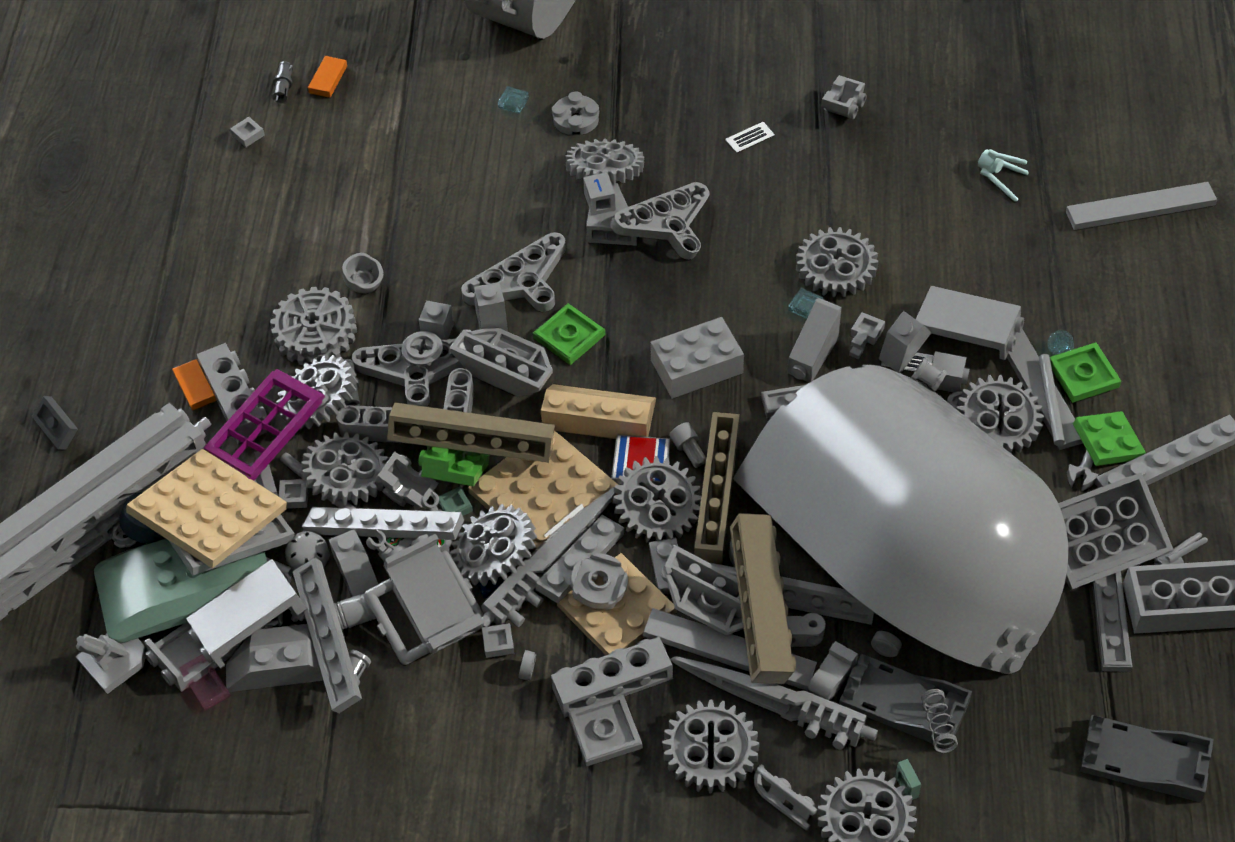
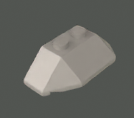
M501 328L479 329L475 331L463 330L449 347L450 352L475 378L517 397L540 391L553 373L544 347Z
M674 545L663 570L675 609L724 635L743 630L737 577Z
M308 624L257 630L243 641L226 664L227 692L323 680Z

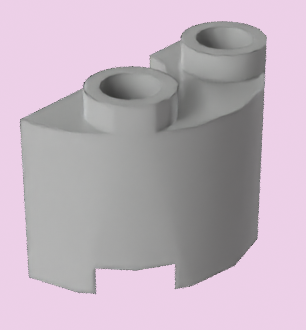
M839 75L834 81L831 91H827L822 98L821 106L829 112L855 119L858 106L863 107L866 100V93H863L865 83Z
M394 452L377 475L376 481L381 482L385 486L382 492L392 501L403 507L406 503L414 505L415 510L422 508L421 498L424 496L427 501L431 492L434 491L439 483L431 478L421 477L422 470L420 472L415 471L411 467L412 463L409 458Z

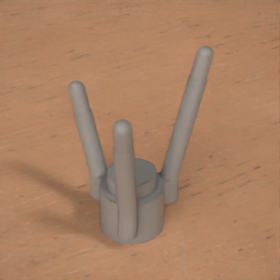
M1199 532L1173 548L1174 551L1154 559V565L1184 563L1182 556L1207 543L1208 539L1204 537L1198 540L1202 537V533Z

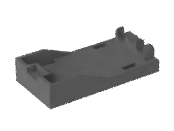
M861 654L856 666L853 667L849 675L847 685L839 700V705L865 714L870 719L933 744L932 732L929 729V721L926 718L927 711L924 709L921 699L922 695L930 689H939L944 692L946 698L944 704L948 706L944 713L949 714L951 717L945 724L953 725L954 729L950 734L956 735L969 705L972 691L945 680L914 675ZM933 692V693L928 694V695L925 697V699H926L928 696H930L931 694L938 693V692ZM933 695L926 702H938L941 700L942 695ZM940 705L938 707L931 708L930 712H942L946 709V707L944 705ZM928 713V717H929L930 720H931L934 716L938 715V714H930V713ZM940 715L934 718L933 722H945L948 720V716ZM931 723L932 730L939 726ZM941 726L938 729H936L935 732H949L951 730V726ZM934 733V739H936L939 735ZM942 739L939 741V743H950L953 741V739ZM937 744V746L942 747L944 749L949 748L952 745Z
M1091 715L1080 772L1201 803L1206 793L1209 761L1214 739L1183 731L1151 730Z

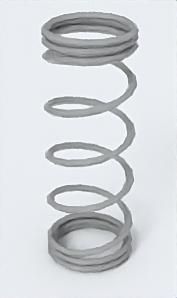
M930 689L922 695L921 699L923 707L927 711L926 718L929 721V729L932 732L931 737L934 741V749L941 753H947L957 747V738L955 735L950 734L954 729L953 725L945 724L951 717L949 714L944 713L948 709V706L944 704L946 699L944 692L939 689ZM933 692H938V693L931 694L930 696H928V697L925 699V697H926L928 694L933 693ZM933 695H942L941 700L938 702H926ZM940 705H944L946 707V709L942 712H930L931 708L938 707ZM928 713L938 714L934 716L931 720L928 717ZM940 715L948 716V720L945 722H933V719ZM931 723L939 726L932 730ZM941 726H951V730L949 732H935L936 729H938ZM934 733L939 735L936 739H934ZM942 739H953V741L950 743H939V741ZM954 743L953 746L946 749H941L936 746L937 744L950 745Z

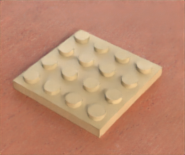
M554 430L553 447L549 463L506 457L480 477L474 486H469L468 489L469 493L488 510L493 506L497 511L501 504L506 509L510 505H513L515 509L521 508L523 513L529 516L536 528L534 533L537 535V538L532 540L536 545L532 550L535 551L550 536L545 537L544 534L580 504H583L585 508L618 484Z
M201 449L129 502L126 513L213 569L284 512L287 502L255 481L248 479L247 476L209 452Z

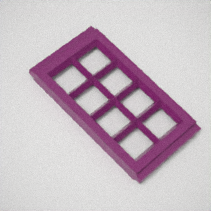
M276 369L266 377L206 444L204 450L254 481L323 403L322 400L325 396L321 392ZM275 385L288 392L278 404L265 398ZM294 395L307 402L297 414L283 408ZM260 402L273 408L263 421L250 415ZM279 412L292 419L282 432L268 425ZM245 419L258 425L248 438L235 432ZM264 429L277 436L267 449L253 442ZM230 436L243 442L233 455L220 449ZM249 446L262 453L252 466L238 459Z

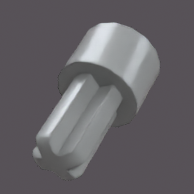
M682 423L675 427L669 436L677 449L685 451L695 468L704 465L706 457L697 444L699 437L690 423Z

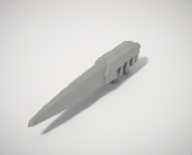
M615 487L594 500L561 526L531 554V557L523 561L525 566H519L516 569L517 573H512L481 605L484 613L481 617L484 621L483 627H488L492 622L496 625L505 624L506 620H510L517 627H520L525 621V618L517 612L522 608V603L529 601L536 608L541 605L543 598L535 593L537 592L536 582L598 519L616 495L614 493Z
M677 656L670 659L674 664L733 695L776 712L782 718L789 721L798 720V726L803 727L805 723H809L805 735L811 739L816 737L820 728L826 730L825 736L831 738L833 733L837 734L833 741V746L836 749L842 750L848 739L851 740L850 745L856 747L860 737L871 741L876 739L878 730L864 725L866 720L865 714L807 691L796 692L771 683H751L750 675Z

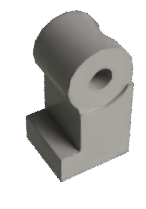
M809 613L803 617L787 616V627L792 633L790 647L816 646L821 643L825 630V620L822 616L816 613Z
M835 641L829 649V654L812 677L808 691L831 701L849 678L853 667L856 666L858 653Z

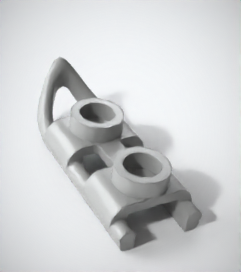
M759 765L754 775V784L758 793L807 831L811 826L807 823L810 815L813 816L817 812L814 801L808 796L796 794L791 790V785L786 779L771 775L764 768V765ZM761 777L771 784L768 793L762 786ZM785 800L794 806L792 810L783 805Z

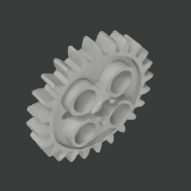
M594 139L593 143L585 141V145L577 143V147H571V151H567L566 170L570 171L571 176L576 175V179L608 172L611 183L615 185L616 181L625 183V179L633 180V176L639 177V172H643L644 168L643 152H639V148H633V144L625 145V141L617 143L616 139L608 142L607 139H603L602 142Z
M829 227L828 233H824L820 229L818 236L811 233L810 239H804L803 246L798 247L796 271L800 272V279H805L806 286L813 284V291L821 288L822 295H825L828 291H831L832 297H835L837 292H841L842 296L845 297L846 291H850L855 295L856 288L863 291L865 284L870 285L872 278L876 277L878 253L874 252V245H868V238L860 240L861 233H857L854 236L851 235V229L846 233H842L841 227L838 228L837 232H833L831 227Z
M332 355L327 359L326 356H323L320 362L314 358L311 365L305 362L304 369H295L296 375L291 377L321 392L325 396L322 400L323 403L300 429L304 425L310 429L313 423L319 427L323 419L329 422L330 415L338 416V409L347 407L344 402L353 399L349 393L357 390L354 387L358 383L355 378L356 373L342 357L336 359ZM286 390L281 391L277 394L280 397V399L276 401L277 404L288 393ZM294 395L283 408L297 414L307 402ZM280 413L281 417L285 420L286 423H289L292 420L291 418Z
M988 375L986 382L978 378L976 385L970 382L967 390L963 389L956 405L957 410L1008 452L1011 453L1014 448L1020 453L1023 446L1029 448L1031 442L1036 441L1042 428L1041 422L1044 418V415L1040 414L1042 405H1035L1038 397L1029 396L1031 388L1023 391L1021 389L1023 382L1014 385L1012 377L1007 382H1003L1002 375H999L997 381H994L991 375ZM998 396H1001L1000 413H999V411H997V408H998V405H999V397H998ZM999 418L1002 420L999 426L1000 434L997 433Z
M345 432L343 437H339L337 433H334L333 439L324 435L323 443L315 440L314 447L308 446L307 453L303 454V461L301 462L302 480L306 481V488H313V495L322 493L321 500L323 501L331 497L332 504H335L339 499L342 500L344 506H346L348 500H352L357 505L359 498L368 502V494L377 497V490H384V485L381 482H377L376 479L387 463L388 457L384 456V449L377 450V442L368 444L369 437L359 440V434L356 433L353 438H349L348 432Z
M655 456L653 463H650L644 457L642 466L637 461H634L633 470L626 467L624 470L625 476H619L617 482L620 485H615L614 493L618 495H615L613 498V503L619 505L615 507L614 513L622 514L619 523L628 522L627 532L632 529L637 530L635 538L640 537L643 533L646 535V542H649L651 536L655 537L656 541H660L663 536H665L666 540L672 539L673 534L680 539L683 535L682 529L689 532L692 527L690 523H696L698 517L695 514H699L700 506L697 504L701 503V496L696 494L699 493L700 486H692L696 477L687 478L688 468L682 471L678 470V461L671 466L669 465L668 457L664 460V463L659 462L658 456ZM658 478L663 484L655 485L650 479ZM640 496L644 499L645 502L636 503L633 501L632 497ZM678 496L682 499L683 503H674L670 497ZM660 514L665 521L657 522L652 518V515Z
M501 504L497 511L491 506L489 513L485 514L481 510L479 518L470 517L472 523L470 525L463 524L462 526L465 531L459 532L457 535L459 540L452 542V546L455 549L450 551V555L453 557V561L463 578H468L473 585H477L480 581L483 586H486L489 580L496 584L500 576L507 580L508 572L516 574L515 567L517 565L525 566L522 559L532 556L528 549L535 548L536 545L532 540L536 539L537 535L534 533L536 528L526 513H523L521 508L515 509L513 505H510L506 509Z
M709 700L708 707H704L701 701H698L697 709L695 710L690 705H686V715L677 711V721L669 720L670 729L664 731V738L666 740L663 741V750H666L664 752V761H669V771L676 770L675 779L679 780L686 777V787L695 782L698 792L702 789L703 785H707L709 793H712L716 785L724 792L725 783H729L735 788L736 778L745 781V771L753 772L754 764L752 762H757L758 753L756 752L759 751V742L756 741L758 732L751 731L753 729L752 721L745 722L746 713L742 712L736 715L735 705L726 710L725 701H722L719 707H714L713 700ZM709 723L714 725L713 769L708 768ZM700 730L703 733L699 735L691 734L690 731ZM722 730H728L732 732V734L722 735L719 732ZM694 756L702 758L699 762H693L689 759ZM722 757H729L732 759V761L722 762L719 759Z
M857 769L856 777H852L846 771L844 781L835 777V787L827 785L825 791L827 795L820 796V804L822 805L818 806L817 815L821 817L818 818L817 824L819 827H824L821 831V837H830L828 842H909L908 838L913 839L915 830L913 828L916 827L917 818L912 817L916 813V807L909 806L913 797L912 795L903 796L906 787L903 785L896 788L895 777L888 782L885 781V772H882L879 777H874L873 769H870L868 775L863 776L862 771ZM853 797L859 800V803L852 804L846 799ZM884 801L890 806L883 808L878 806L877 802ZM864 814L869 815L870 819L864 818ZM851 825L857 828V831L849 832L843 827ZM874 830H885L888 835H877Z

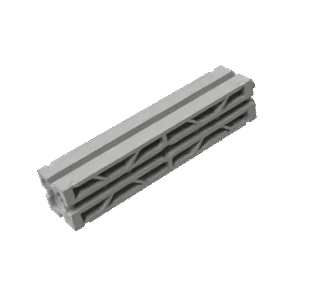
M168 403L161 408L159 413H154L1 522L0 620L6 617L9 611L21 606L112 539L113 529L119 524L120 513L127 497L137 492L146 491L198 451L204 449L207 444L204 441L206 437L204 430L211 426L210 421L204 417L193 425L189 422L187 414L182 409L177 410Z

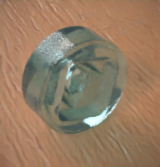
M1055 331L1048 338V348L1053 355L1073 350L1074 339L1067 331Z

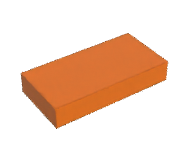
M325 56L308 86L309 93L331 98L347 68V61Z
M197 359L172 369L192 411L216 401L215 395Z

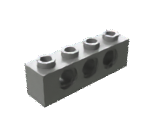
M224 343L198 353L197 358L215 395L216 401L226 421H228L255 389L253 387L248 388L247 384L250 383L244 369L239 370L238 366L241 364L235 350L230 352L227 344ZM256 406L250 413V415L261 421L267 417L263 406ZM245 419L235 432L248 438L258 425ZM264 429L259 435L267 433V430ZM236 439L237 444L242 443L241 441Z
M660 637L644 639L632 647L626 649L619 648L612 651L609 655L600 658H590L578 666L572 668L565 667L558 670L555 674L551 675L552 689L565 718L568 717V711L622 694L627 696L673 679V665ZM635 663L644 664V665L641 666V667H635V666H633V664H635ZM607 673L617 674L613 677L606 676ZM582 682H588V683H590V684L587 685V686H579V685H578V684H580V683H582Z

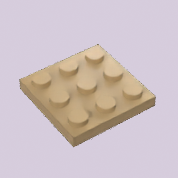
M622 553L615 558L621 563L624 572L627 573L628 584L625 595L616 603L614 608L607 610L586 606L580 601L575 600L572 590L557 603V606L605 655H609L612 651L619 648L626 649L632 647L642 640L652 608L672 615L677 613L674 604ZM598 576L596 580L592 579L596 585L606 584L601 576Z

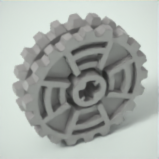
M311 287L310 291H305L303 288L299 290L297 295L289 294L287 301L281 300L278 303L279 309H274L272 313L274 319H271L270 324L273 328L271 331L275 338L276 347H279V352L282 356L287 355V359L291 362L298 360L299 365H304L305 362L312 364L314 358L320 362L323 356L329 359L334 355L338 359L341 357V351L347 352L350 349L348 343H354L355 341L354 333H357L354 314H352V305H348L349 302L346 297L340 298V292L338 291L331 293L329 288L326 287L322 290H317V287Z

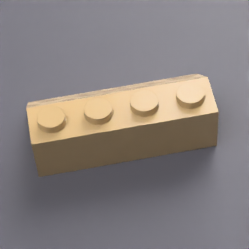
M552 384L545 392L541 408L542 423L555 425V431L613 439H616L617 435L648 437L656 398Z

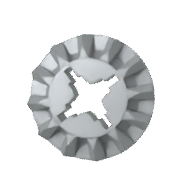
M421 331L408 336L402 344L401 351L403 358L408 361L409 365L416 364L420 367L422 364H427L430 366L433 361H439V357L443 353V344L436 334ZM425 344L427 350L423 354H419V351Z

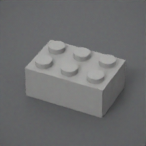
M722 317L651 341V362L672 399L743 373L744 353Z

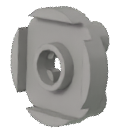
M571 92L568 96L557 101L552 107L554 126L564 134L572 135V132L579 131L580 135L586 134L598 125L599 105L593 99L583 96L580 92ZM574 113H579V114H580V116H578V115L571 116V115L574 114Z
M602 553L592 554L590 558H586L583 561L582 559L579 560L572 570L570 581L573 591L572 595L575 600L580 601L586 606L597 609H612L625 595L628 584L627 573L624 572L621 563L616 558ZM598 576H601L606 584L596 585L592 579L596 580Z

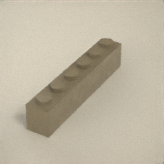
M394 403L389 414L387 440L549 463L555 425Z
M713 412L694 555L709 563L723 565L740 414Z
M738 514L730 526L751 683L784 684L795 672L796 660L791 654L792 633L787 627L788 606L783 600L784 580L780 577L779 573L780 554L776 551L775 546L776 528L772 526L771 515Z

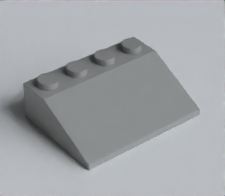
M1142 472L1058 503L1067 530L1068 566L1065 581L1071 590L1127 569L1129 566H1135L1174 551Z

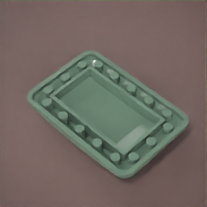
M166 538L150 544H143L101 561L96 565L94 575L108 637L123 643L187 623V617L267 562L265 552L263 551L193 576Z

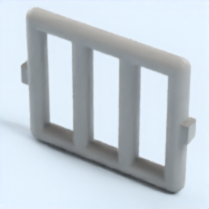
M441 551L474 614L479 613L482 617L484 614L470 591L473 587L468 578H463L449 552ZM390 578L365 591L364 597L379 623L377 625L382 637L386 635L399 661L403 665H407L430 653ZM391 590L394 591L422 641V644L409 651L405 648L378 599L379 596Z

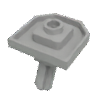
M85 634L76 639L78 642L76 648L82 651L76 656L77 660L107 694L144 666L146 658L144 653L147 652V649L138 638L119 643L109 638L108 634L100 635L98 639Z

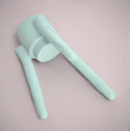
M991 149L985 150L978 161V167L982 168L980 174L988 177L1008 197L1017 202L1018 198L992 173H998L1002 167L1028 175L1029 172L1004 161L1025 165L1027 160L997 153Z

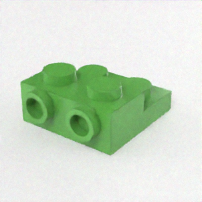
M427 446V451L422 450L419 455L418 463L419 466H422L421 477L474 486L489 465V455Z

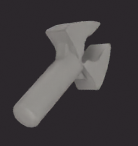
M1087 450L1080 466L1076 467L1069 464L1067 472L1071 487L1075 479L1083 475L1084 483L1081 491L1094 485L1098 474L1090 470L1093 460Z

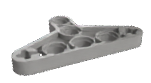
M694 182L624 208L614 215L610 222L611 228L615 233L623 236L666 239L680 257L688 260L693 259L699 252L701 243L689 225L710 195L709 190L704 184ZM674 198L681 199L684 205L677 204ZM655 205L663 206L666 212H660L656 209ZM637 212L644 213L647 219H641ZM669 224H675L680 231L672 230ZM683 243L690 244L694 251L687 250Z
M556 232L549 233L468 280L461 287L463 301L468 305H474V287L490 284L487 280L496 277L500 279L499 282L504 300L524 297L538 311L546 312L551 310L555 305L554 291L547 285L546 280L566 251L564 236ZM535 253L541 255L537 260L528 258L529 255ZM513 265L521 267L516 272H511L508 268ZM527 280L535 282V284L531 287H525L522 285V283ZM540 296H548L550 300L547 302H539L537 301V298Z
M456 339L441 340L443 350H447L448 354L439 357V361H433L430 366L427 364H422L420 367L416 364L409 365L408 361L403 358L402 344L362 347L355 350L352 354L354 369L357 372L405 386L407 404L427 407L430 403L429 384L464 366L457 358H453L454 355L449 350V347ZM425 344L419 351L422 354L427 350ZM389 354L397 356V358L391 362L383 360V358ZM375 357H378L380 365H376ZM367 358L366 362L362 363V359ZM416 372L424 375L418 380L410 378L411 374ZM415 393H422L425 395V397L419 401L411 399L412 395H414Z

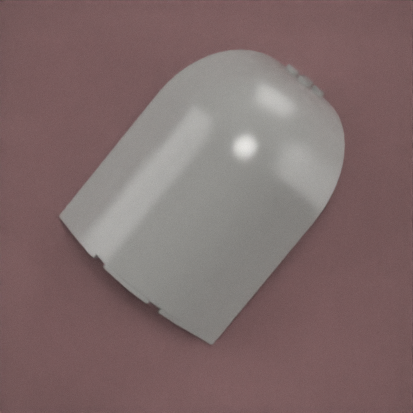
M863 365L862 368L852 369L850 366L822 375L795 393L797 397L786 407L782 405L767 422L733 479L844 589L892 625L924 644L963 662L1004 674L1020 670L1024 660L1032 648L1036 646L1040 636L1053 617L1060 601L1067 574V530L1059 504L1049 487L1037 474L936 392L931 390L926 384L888 368L875 365Z

